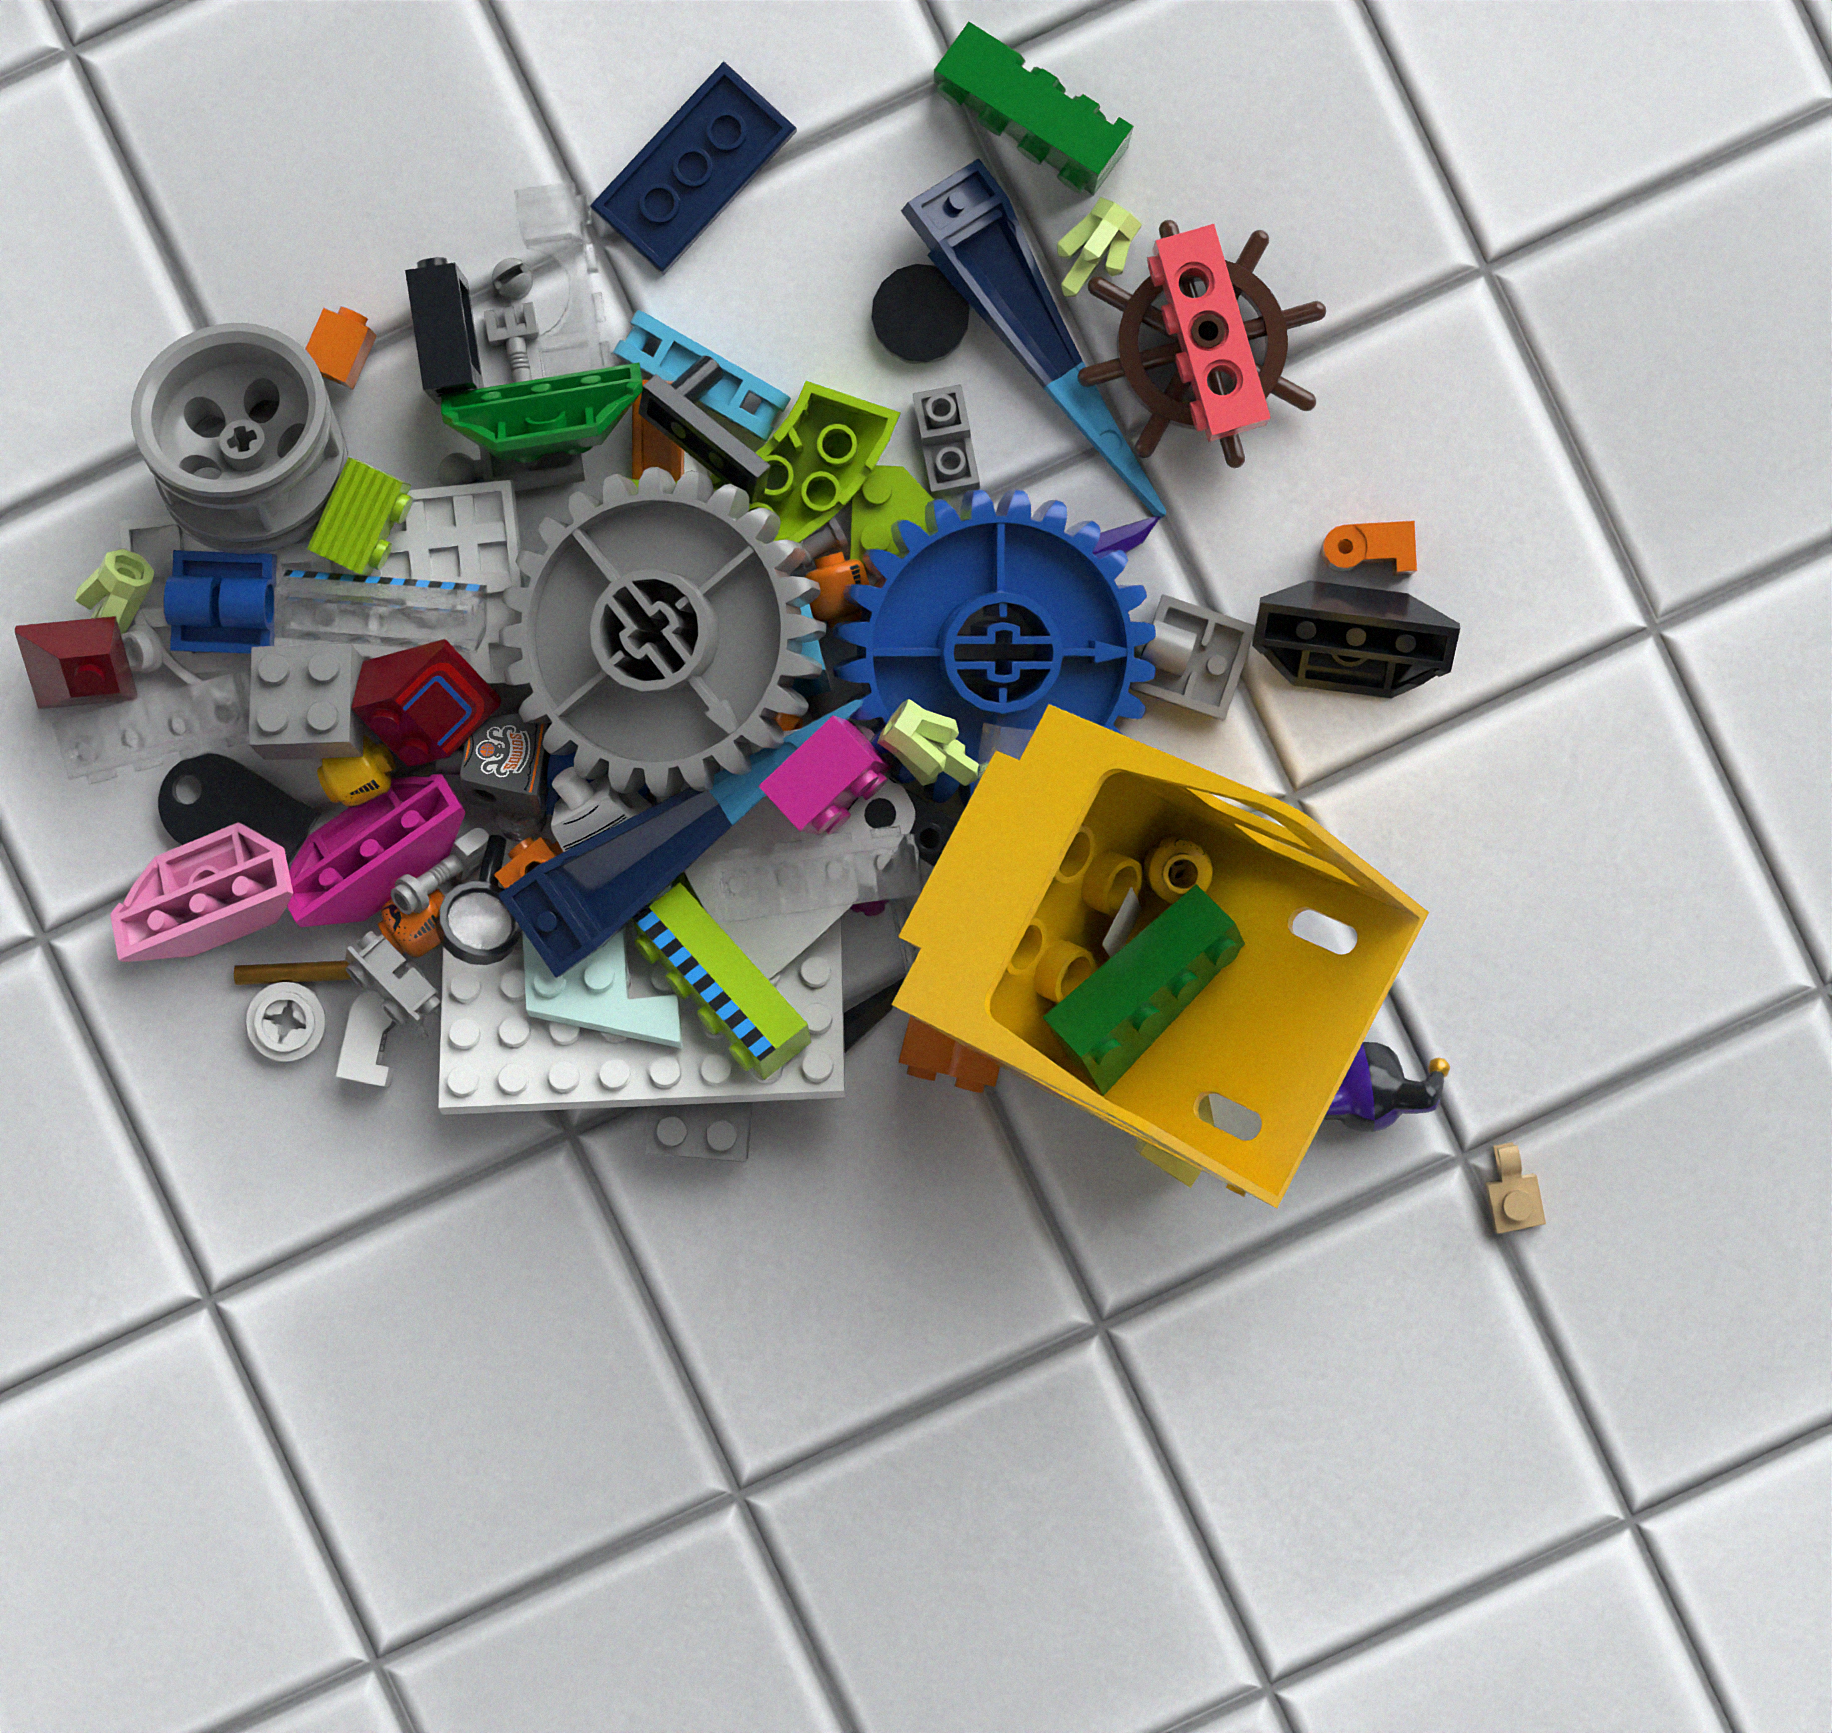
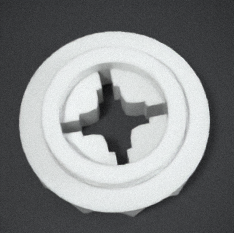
M293 982L275 983L262 989L251 1001L246 1014L247 1034L254 1047L264 1056L276 1061L299 1060L317 1048L322 1036L326 1032V1010L321 1005L315 992ZM291 1001H293L291 1007L294 1009L293 1018L300 1020V1023L306 1024V1028L290 1029L287 1036H284L282 1043L281 1025L274 1023V1020L267 1019V1015L284 1014L287 1007H290Z

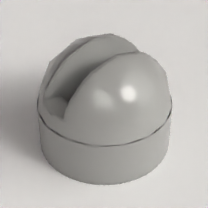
M507 258L499 262L494 268L492 282L502 297L509 300H518L530 292L533 285V275L527 264L522 260ZM520 267L523 273L512 278L502 286L499 280Z

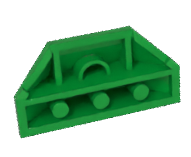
M640 363L442 394V420L444 424L502 461L514 459L516 462L521 463L532 462L540 459L544 454L560 451L572 455L585 453L591 450L593 446L604 443L643 391Z

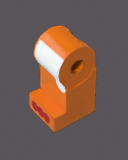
M1415 521L1337 526L1326 535L1321 544L1322 560L1327 567L1339 572L1352 570L1358 564L1392 562L1393 576L1413 575L1417 571Z

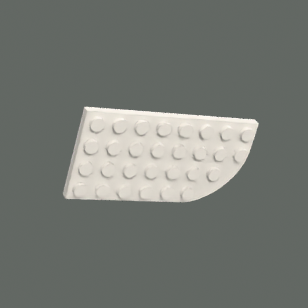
M513 480L409 490L407 495L413 497L411 508L402 524L399 525L394 522L390 535L386 539V541L392 543L388 559L380 570L374 568L370 575L487 585L484 592L283 576L287 569L361 575L309 551L307 547L315 530L291 545L264 552L266 554H277L274 646L352 644L366 661L446 639L487 684L506 682L504 671L511 664L523 659L521 649L499 644V630L507 625L521 623L522 614L509 608L502 602L504 591L506 588L511 587L525 588L524 573L515 562L521 551ZM171 515L118 521L121 549L141 555L154 570L153 582L135 614L134 620L136 625L147 624L160 635L164 646L161 644L163 651L162 662L177 676L204 693L227 702L250 706L251 654L170 651L171 625L167 624L164 614V589L167 578L172 575L173 550L223 551L210 548L194 540L176 524Z

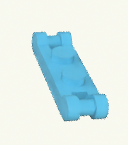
M637 310L630 321V324L633 325L632 330L625 341L619 340L612 353L628 364L639 362L642 371L651 376L657 374L665 381H675L704 355L713 358L721 367L723 378L697 402L740 426L753 436L767 442L774 430L770 426L779 410L785 411L791 398L779 389L659 320ZM650 336L661 341L653 357L642 351ZM749 393L762 400L754 415L741 408Z

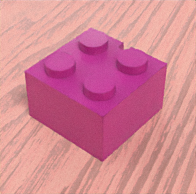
M833 715L759 785V788L799 832L820 835L826 831L830 835L850 818L851 814L847 809L856 798L862 796L865 800H868L887 783L888 779L884 774L893 766L873 747L871 742L853 722Z

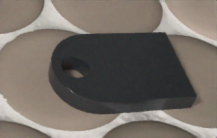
M214 753L192 755L177 763L165 776L158 796V809L163 826L170 836L181 845L239 822L282 846L285 849L288 866L321 816L319 812L240 762ZM192 775L201 784V795L194 803L184 804L177 797L176 786L180 779Z

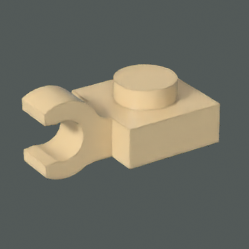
M1513 1142L1494 1145L1493 1152L1499 1180L1485 1182L1494 1231L1498 1234L1546 1224L1537 1175L1534 1173L1522 1175L1518 1145H1514Z

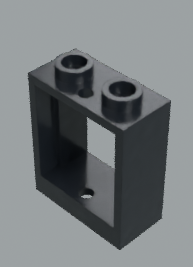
M444 257L423 259L417 262L418 268L405 270L422 387L424 392L437 405L441 404L442 394L484 388L468 280L455 262L448 263L447 258Z

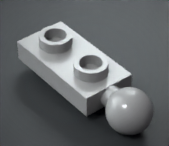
M479 446L481 459L473 460L466 454L452 453L441 461L438 468V477L444 487L473 484L476 480L483 479L484 482L513 480L515 491L585 481L582 455L566 454L564 451L547 453L538 460L521 463L516 462L514 459L502 461Z

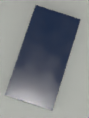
M723 61L593 201L590 208L664 276L797 132V128Z

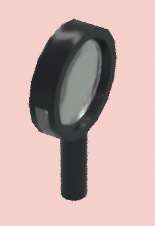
M500 835L489 836L479 880L457 885L447 893L436 916V932L442 946L455 958L468 964L489 965L502 961L513 952L522 932V929L498 896L505 889L498 886L499 881L494 874L502 868L507 844L506 838Z

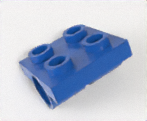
M173 550L172 575L167 578L164 589V614L167 624L171 625L170 651L251 654L252 647L274 646L277 554H236L213 551Z

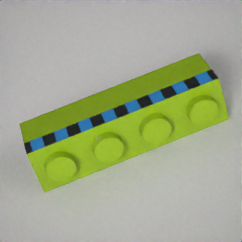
M678 883L633 919L638 936L634 940V944L639 952L650 964H654L656 961L660 962L668 971L665 978L674 992L683 1000L688 996L692 998L700 1007L697 1015L702 1023L713 1035H717L719 1032L724 1034L732 1043L729 1047L730 1053L745 1071L748 1072L751 1068H754L765 1080L811 1044L807 1022L681 883Z

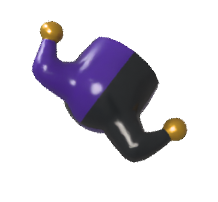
M1363 1042L1324 1119L1340 1120L1347 1127L1360 1132H1376L1384 1130L1395 1123L1402 1114L1432 1112L1436 1110L1440 1103L1444 1078L1449 1073L1450 1065L1444 1058L1432 1059L1428 1067L1430 1076L1421 1082L1408 1080L1404 1076L1397 1054L1390 1047L1377 1042Z

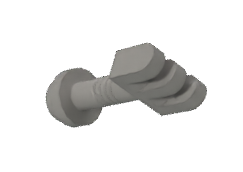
M533 302L523 304L522 311L526 323L517 324L514 306L504 307L506 327L498 328V318L495 311H484L491 347L506 345L513 383L532 380L525 341L540 338Z
M474 828L453 843L451 855L418 878L405 874L397 879L395 888L391 890V897L397 908L407 915L413 911L421 913L429 906L428 895L454 876L461 882L482 866L483 856L489 839L487 831L482 828Z

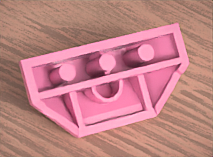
M238 822L155 856L132 885L123 904L118 903L110 914L118 960L132 962L196 956L278 923L293 896L285 849Z

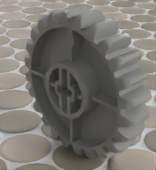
M650 467L644 470L638 487L624 476L619 474L610 475L604 479L602 494L604 503L594 496L580 491L573 493L568 498V509L573 523L569 525L545 517L538 525L540 536L548 545L544 555L521 550L515 562L519 569L531 578L528 588H506L503 594L502 602L509 608L522 613L521 623L507 625L499 630V644L521 649L523 659L511 664L504 671V677L507 685L532 688L534 692L523 701L519 709L523 722L536 724L552 723L544 735L542 745L545 750L551 755H569L576 752L574 771L578 776L594 780L608 773L611 787L620 793H636L646 783L652 794L657 797L668 798L680 793L684 780L697 791L706 792L712 790L714 774L720 772V766L730 773L737 775L750 773L752 771L750 755L753 754L749 743L752 742L765 748L780 749L784 744L783 738L785 736L782 728L774 718L778 712L803 716L809 705L804 697L792 688L795 678H819L822 671V664L814 658L801 654L802 643L816 641L826 634V624L824 622L802 616L800 609L813 602L820 595L819 583L805 577L789 575L801 564L805 557V550L802 545L791 540L773 541L779 532L781 524L780 518L775 512L766 508H757L748 512L749 496L746 491L728 484L714 492L712 480L707 475L693 470L685 472L676 484L672 475L658 467ZM676 587L685 596L676 602L675 605L668 603L659 589ZM650 618L670 622V624L660 632ZM663 633L674 649L656 645L654 642ZM649 661L653 662L665 678L651 681L640 669Z

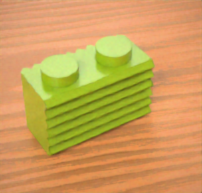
M348 457L307 549L361 575L370 576L374 568L380 570L387 561L392 548V543L386 541L390 535V530L394 526V522L399 525L402 524L411 508L413 497L407 495L411 484L358 459Z

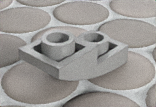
M961 384L913 393L931 497L938 498L965 493L970 490H979L980 481Z

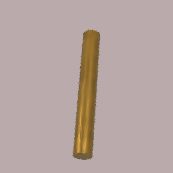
M346 960L235 965L234 967L235 985L353 979L346 971V967L349 965Z

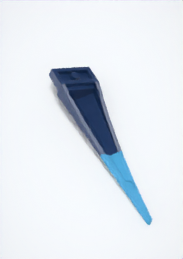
M978 158L907 202L901 212L929 248L930 252L927 256L1150 512L1154 516H1160V519L1166 515L1165 507L1119 430L1096 385L1084 387L1078 382V373L1086 366L1042 277L1008 196L982 161Z
M855 699L784 737V744L780 749L763 748L750 755L752 766L750 773L737 775L723 769L714 774L712 790L702 792L689 787L538 865L499 893L498 896L555 978L561 977L595 951L604 947L762 800L766 794L759 788V785L828 719L834 715L848 720L862 706L864 700Z

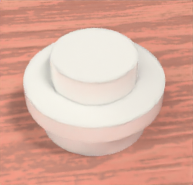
M137 624L129 627L127 632L121 636L131 671H141L143 673L156 671L161 666L163 659L161 644L163 646L164 644L160 635L147 624Z

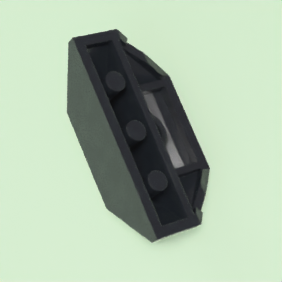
M1309 580L1260 597L1252 646L1260 654L1263 653L1272 666L1293 686L1392 699L1421 686L1435 676L1441 677L1451 672L1461 628L1460 623L1408 593Z

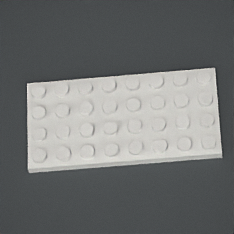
M842 916L793 961L769 979L771 984L807 1022L811 1044L765 1080L754 1068L747 1072L737 1063L729 1051L732 1043L722 1032L713 1035L706 1028L697 1015L700 1007L690 996L684 1000L678 996L680 1000L683 1049L530 1017L526 1010L523 930L513 952L502 961L489 965L468 964L455 958L443 947L438 1108L442 1115L845 1098ZM509 918L450 921L452 933L462 943L475 949L489 950L499 947L510 935ZM631 920L625 926L629 999L677 995L665 978L668 971L659 961L650 964L637 949L634 940L638 936L634 922Z

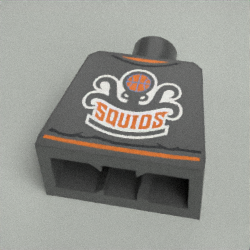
M520 714L489 716L466 739L465 745H460L450 757L436 760V771L438 774L460 775V784L465 799L471 804L531 818L544 819L549 790L547 788V773L550 754L542 744L544 735L552 723L536 724L523 722Z

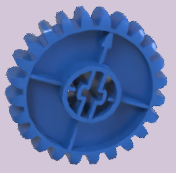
M982 489L970 490L964 494L960 506V518L955 509L946 501L941 499L930 501L925 506V523L928 532H925L920 526L909 520H897L891 526V533L899 553L894 555L891 552L880 549H867L863 555V561L867 569L877 578L873 586L848 584L845 586L843 591L844 597L852 605L862 610L860 621L837 623L833 629V635L836 638L857 646V656L844 659L833 667L834 677L854 683H861L862 691L852 696L844 704L846 705L855 699L864 700L862 706L850 718L855 720L875 718L877 722L870 729L874 733L870 742L880 754L889 753L890 751L877 743L880 733L901 703L910 699L926 711L956 720L959 733L955 739L965 745V755L979 764L978 779L966 786L944 771L938 773L936 782L924 785L926 798L936 803L946 802L959 786V795L963 806L966 808L995 750L1020 760L1048 704L1120 734L1122 733L1113 725L1118 716L1130 719H1141L1144 716L1146 706L1140 699L1128 693L1130 682H1146L1155 677V666L1145 660L1134 658V647L1153 640L1156 637V628L1153 624L1131 621L1129 612L1141 605L1147 598V592L1143 585L1116 584L1115 579L1124 570L1128 562V557L1123 550H1107L1095 555L1092 553L1099 541L1101 532L1100 526L1093 520L1082 521L1064 532L1067 522V507L1061 501L1049 500L1044 502L1031 517V503L1028 494L1023 490L1007 491L999 501L996 512L987 492ZM1007 606L1022 616L1032 633L1020 634V627L1015 624L986 620L970 625V634H957L967 618L982 607L984 616L1007 617ZM995 642L1008 644H1034L1035 648L1033 659H994V661H988L983 659L954 658L955 644H995ZM957 669H970V675L975 678L1008 683L1020 678V669H1031L1021 685L1008 694L1007 688L983 685V699L970 691L957 673ZM895 756L892 760L893 767L890 770L891 777L902 784L914 781L916 779L914 775Z

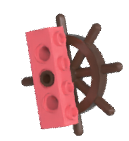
M1165 220L1159 226L1161 239L1155 241L1152 249L1154 256L1147 257L1150 276L1141 283L1133 294L1102 277H1093L1088 282V291L1091 295L1122 311L1123 315L1117 336L1118 358L1082 368L1077 376L1078 382L1084 387H1091L1118 378H1124L1134 397L1152 414L1135 444L1134 449L1137 456L1141 458L1150 457L1170 423L1182 428L1196 429L1197 432L1205 430L1208 442L1219 439L1227 465L1231 468H1239L1245 462V454L1238 433L1267 425L1271 419L1266 403L1270 393L1302 411H1311L1316 406V397L1313 393L1287 380L1281 374L1288 350L1287 330L1322 320L1326 315V307L1320 301H1313L1281 310L1271 290L1261 279L1253 274L1255 267L1269 244V236L1265 231H1254L1250 235L1236 263L1224 259L1215 224L1180 233L1176 222ZM1202 281L1205 284L1206 293L1201 297L1198 296L1194 282ZM1165 293L1168 304L1162 305L1160 310L1152 304ZM1240 295L1254 308L1258 318L1242 321L1237 303ZM1141 322L1175 340V342L1139 352L1138 337ZM1265 336V357L1263 365H1260L1254 361L1249 341ZM1176 362L1177 370L1163 393L1151 381L1146 370ZM1221 372L1228 374L1233 380L1234 389L1230 394L1226 393ZM1190 385H1192L1196 401L1190 402L1189 405L1182 403Z

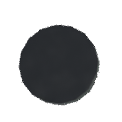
M913 264L897 269L881 283L873 298L871 320L877 340L890 355L906 363L926 364L945 359L960 346L968 330L970 306L935 265Z

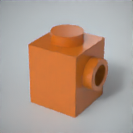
M340 306L338 313L323 308L305 348L318 366L322 377L352 390L354 389L377 337L369 327L365 326L368 321L367 317Z

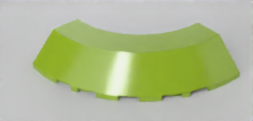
M805 381L799 398L788 417L772 435L773 437L755 452L771 466L765 492L752 505L749 503L748 512L757 508H766L775 512L779 516L781 524L779 532L773 541L791 540L801 543L829 522L852 499L866 481L886 449L901 412ZM714 474L708 476L712 480L714 492L726 485ZM628 478L637 487L639 486V480Z

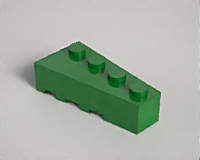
M968 21L934 69V82L939 85L936 91L954 106L960 107L964 103L979 114L976 118L977 121L991 133L1000 136L1005 132L1019 142L1016 147L1018 151L1030 161L1041 165L1044 160L1059 171L1057 178L1069 189L1079 194L1086 190L1094 196L1128 149L1134 126L1120 117L1114 125L1106 121L1107 119L1099 110L1100 105L1084 94L1080 97L1074 96L1073 99L1064 94L1066 89L1056 76L1039 67H1033L1031 72L1022 67L1025 59L1020 53Z
M1196 884L1044 1015L1043 1019L1066 1056L1105 1095L1221 969L1228 966L1237 957L1239 950L1245 945V942L1236 923Z

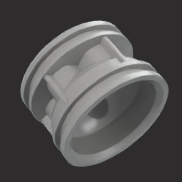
M226 323L205 327L181 337L164 349L147 367L134 393L131 408V425L134 438L146 465L155 477L157 488L167 510L176 524L187 535L201 544L219 551L236 554H256L291 545L316 529L348 459V451L337 418L331 409L329 395L319 368L310 354L298 342L277 330L257 324ZM262 400L279 402L275 415L269 421L256 423L249 417L250 411L256 403ZM208 416H217L225 420V428L220 436L215 438L202 437L193 430ZM298 440L286 456L281 458L280 455L283 448L290 442ZM206 467L215 468L221 472L220 477L216 480L201 478L192 474Z

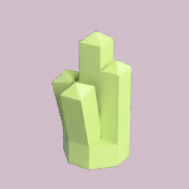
M1100 197L1091 212L1057 242V254L1065 259L1072 258L1082 249L1079 258L1061 283L1060 287L1065 297H1076L1108 250L1109 253L1104 270L1111 277L1123 273L1130 243L1142 226L1130 212L1115 202Z
M126 549L107 552L100 567L77 588L75 601L89 610L98 603L91 618L116 616L120 633L124 634L153 582L154 570L141 555Z
M907 699L893 713L880 733L877 743L893 753L923 786L936 782L938 773L943 771L964 786L978 779L979 764L965 755V745L955 739L959 732L956 720L926 711L910 699Z

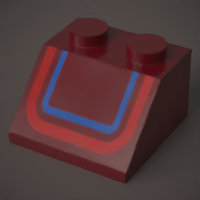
M446 639L363 661L351 709L408 767L450 757L500 706L501 697Z

